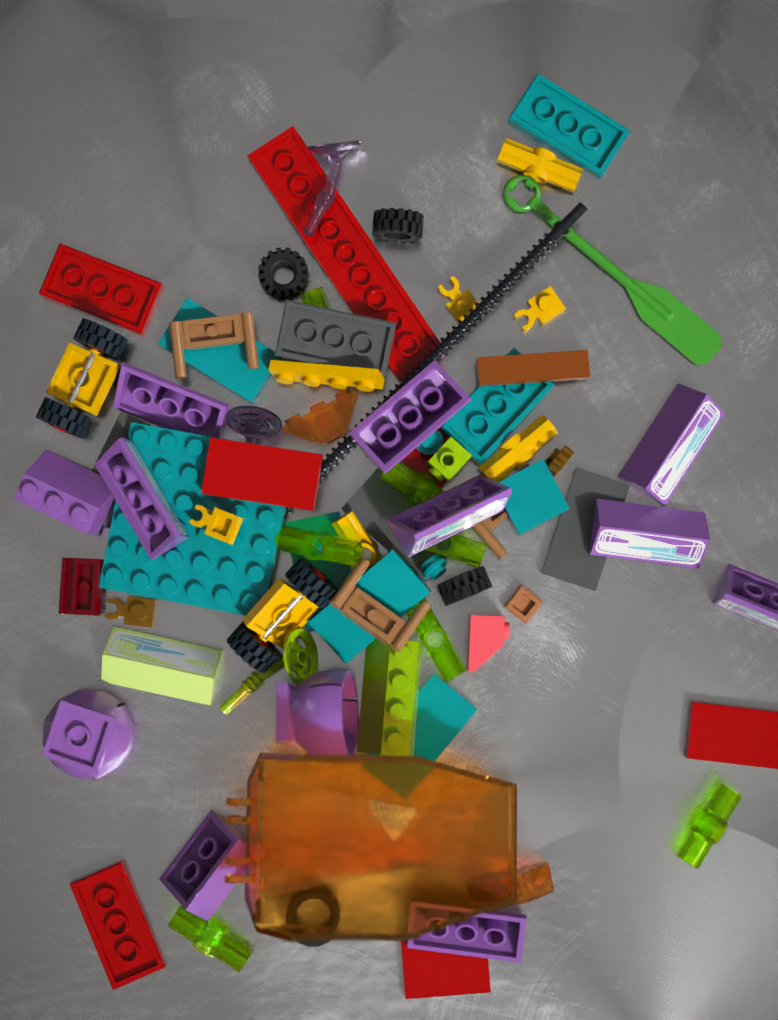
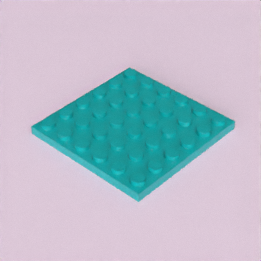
M131 422L128 440L132 441L189 538L156 559L151 560L115 501L99 588L246 616L271 588L286 507L201 494L211 436ZM196 505L208 508L211 513H213L216 507L243 518L233 545L204 534L207 527L198 528L189 523L190 519L196 521L202 519L203 514L195 509Z

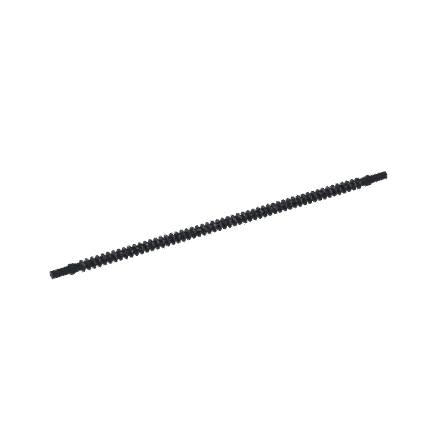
M579 202L561 221H557L549 233H544L545 238L543 240L538 239L539 244L532 245L533 250H527V256H521L522 261L520 263L515 262L516 267L514 269L510 268V273L504 274V279H499V284L497 286L493 285L491 292H486L487 297H481V303H475L476 308H470V314H464V320H458L459 325L457 327L452 326L453 331L451 333L446 332L447 337H441V343H435L436 348L434 350L429 349L430 354L428 356L423 355L424 360L422 362L418 361V366H413V371L411 373L407 372V377L400 379L401 384H395V390H389V396L384 395V401H378V407H372V411L374 412L434 360L442 362L441 357H447V351H453V345H459L458 340L460 338L465 339L464 334L466 332L471 333L470 328L472 326L477 327L476 322H482L481 317L483 315L488 316L487 311L489 309L494 310L493 305L495 303L499 304V299H504L505 293H510L512 286H517L516 281H522V275H528V269H534L533 264H539V258H545V252H551L550 247L552 245L557 246L556 241L570 232L568 229L587 211L585 205ZM351 435L348 437L343 436L344 441L342 443L337 442L338 447L336 449L333 447V452L331 454L327 453V458L322 460L319 484L322 483L321 479L323 477H328L327 472H333V466H339V460H345V454H351V448L356 449V442ZM286 507L284 515L285 519L288 518V512L293 513L292 508Z

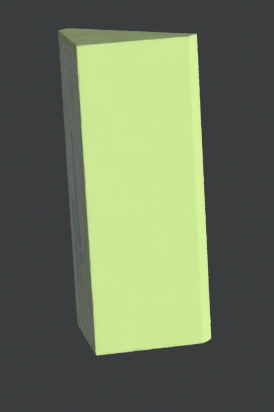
M113 627L102 654L101 682L211 706L223 650Z

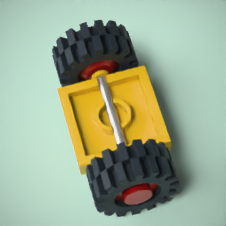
M82 318L73 339L90 348V350L88 351L69 342L45 392L52 397L64 401V404L45 397L36 415L37 419L50 424V426L81 439L86 432L91 418L74 409L77 407L97 416L121 367L118 363L100 355H106L119 361L129 341L119 333L85 318Z
M300 557L285 573V577L289 579L288 581L294 587L279 578L242 619L243 622L227 638V643L235 651L236 655L240 656L244 662H247L251 668H255L256 671L263 674L280 657L278 650L274 648L275 646L272 643L283 649L287 635L294 629H301L319 608H324L338 590L323 572H320L316 566L314 567L305 558Z

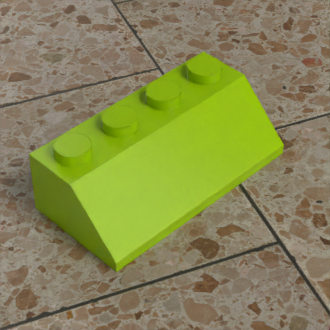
M375 639L366 647L357 752L414 757L423 650L421 642L407 641L400 652H396L390 645L386 646L378 639Z

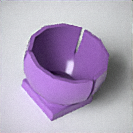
M334 668L311 674L296 687H293L288 682L276 683V741L288 749H300L301 747L315 758L321 760L342 761L354 757L358 743V700H342L343 698H357L355 679L351 670Z
M78 689L58 699L46 716L43 724L42 744L44 750L41 756L49 758L54 766L72 778L96 780V778L100 779L120 768L133 747L134 723L126 705L117 707L123 702L105 690Z

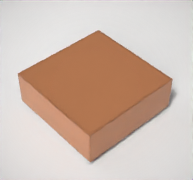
M520 585L504 608L527 624L543 601Z

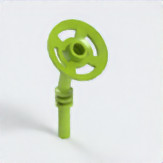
M304 629L292 630L285 639L283 654L266 673L252 672L251 677L247 676V681L243 680L241 682L242 686L219 706V709L227 715L249 694L253 695L255 693L254 689H259L258 685H264L263 681L283 667H285L290 679L297 685L311 674L316 673L318 670V652L312 636ZM297 637L304 642L306 648L303 649L296 643ZM309 660V662H308V669H307V672H306V674H305L304 671L306 670L307 661ZM291 670H292L293 672H296L297 677H295V676L293 675V673L291 672Z

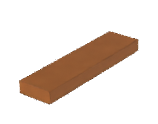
M588 350L476 358L478 387L584 380L591 377Z

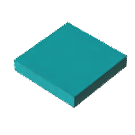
M544 459L499 482L511 488L512 494L505 509L519 535L570 509Z

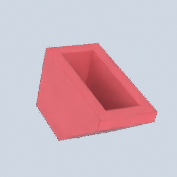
M469 615L468 672H475L504 645V639H509L510 625L509 622H504L505 616Z

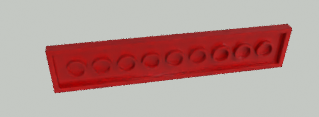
M291 126L247 155V158L352 314L396 323L388 367L401 384L400 379H405L407 377L406 373H411L413 371L412 367H417V362L424 360L423 355L428 356L430 354L429 349L434 350L436 348L435 343L440 344V341L294 126Z

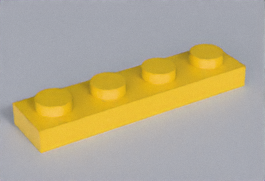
M270 360L269 371L276 381L288 385L293 384V382H303V384L311 387L326 384L336 389H346L348 386L357 387L361 391L372 392L374 389L383 390L385 380L379 369L281 360Z

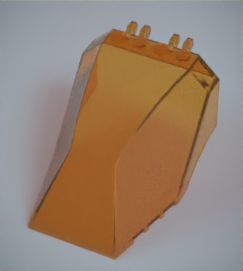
M278 752L259 754L247 780V798H226V805H246V816H226V823L246 824L245 856L225 857V864L229 866L245 864V875H225V883H245V901L258 933L288 942L416 940L421 935L435 930H443L451 924L460 921L465 922L473 916L484 912L489 913L517 902V784L424 759L420 756Z

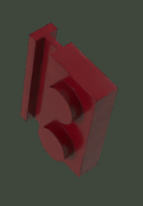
M62 557L58 614L100 616L102 588L99 587L103 559Z

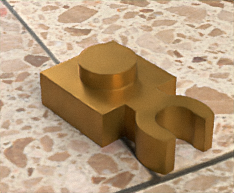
M566 445L561 451L555 448L546 460L550 463L548 468L554 477L574 454V451Z
M127 596V602L123 604L119 599L108 598L107 603H114L117 606V611L114 614L105 613V617L108 619H118L124 616L123 624L153 628L157 600Z

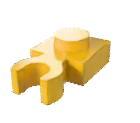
M452 276L450 277V282L454 288L451 291H447L440 284L438 291L441 296L451 300L445 307L458 324V320L463 321V315H469V309H475V303L478 302L469 289L461 293L458 280Z
M549 286L527 301L530 307L529 310H518L513 318L516 320L524 316L528 319V324L521 328L522 332H526L532 328L535 320L538 319L540 324L544 325L564 312L566 308L552 287Z
M196 505L195 509L203 514L202 519L199 521L190 519L189 523L198 528L207 527L204 534L233 545L243 518L216 507L213 513H211L208 508Z

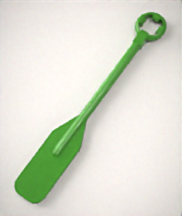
M517 175L507 181L503 188V198L510 209L522 213L533 211L552 227H554L557 221H561L540 200L541 190L535 179L528 175ZM517 181H526V186L531 190L535 189L536 197L532 196L527 202V206H518L519 202L514 198L509 199L508 191H513L518 185ZM571 227L568 229L570 232L564 237L625 287L638 316L643 322L696 365H704L714 357L722 346V339L718 332L668 290L631 279Z

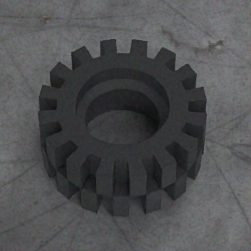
M377 209L373 214L372 235L381 240L388 239V241L395 240L397 242L421 240L424 216L418 211L413 212L411 209Z
M279 247L274 252L270 250L267 252V257L263 256L261 259L262 263L258 267V277L261 286L268 295L270 294L276 300L277 298H280L282 301H285L287 298L293 300L297 294L301 295L304 287L306 288L308 285L309 272L305 259L296 250L294 252L291 251V248L286 247L285 250H281V247ZM281 264H287L294 270V278L287 284H279L273 278L274 269Z
M481 566L438 584L437 587L445 606H448L492 587L485 567Z

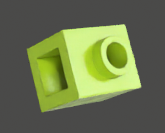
M450 437L428 461V465L431 467L428 471L439 482L444 479L449 483L471 459L472 455Z

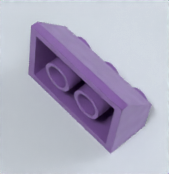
M45 450L24 473L13 499L87 535H98L114 497L100 474L49 450Z
M210 811L159 880L186 911L208 921L260 851L243 834L217 814Z

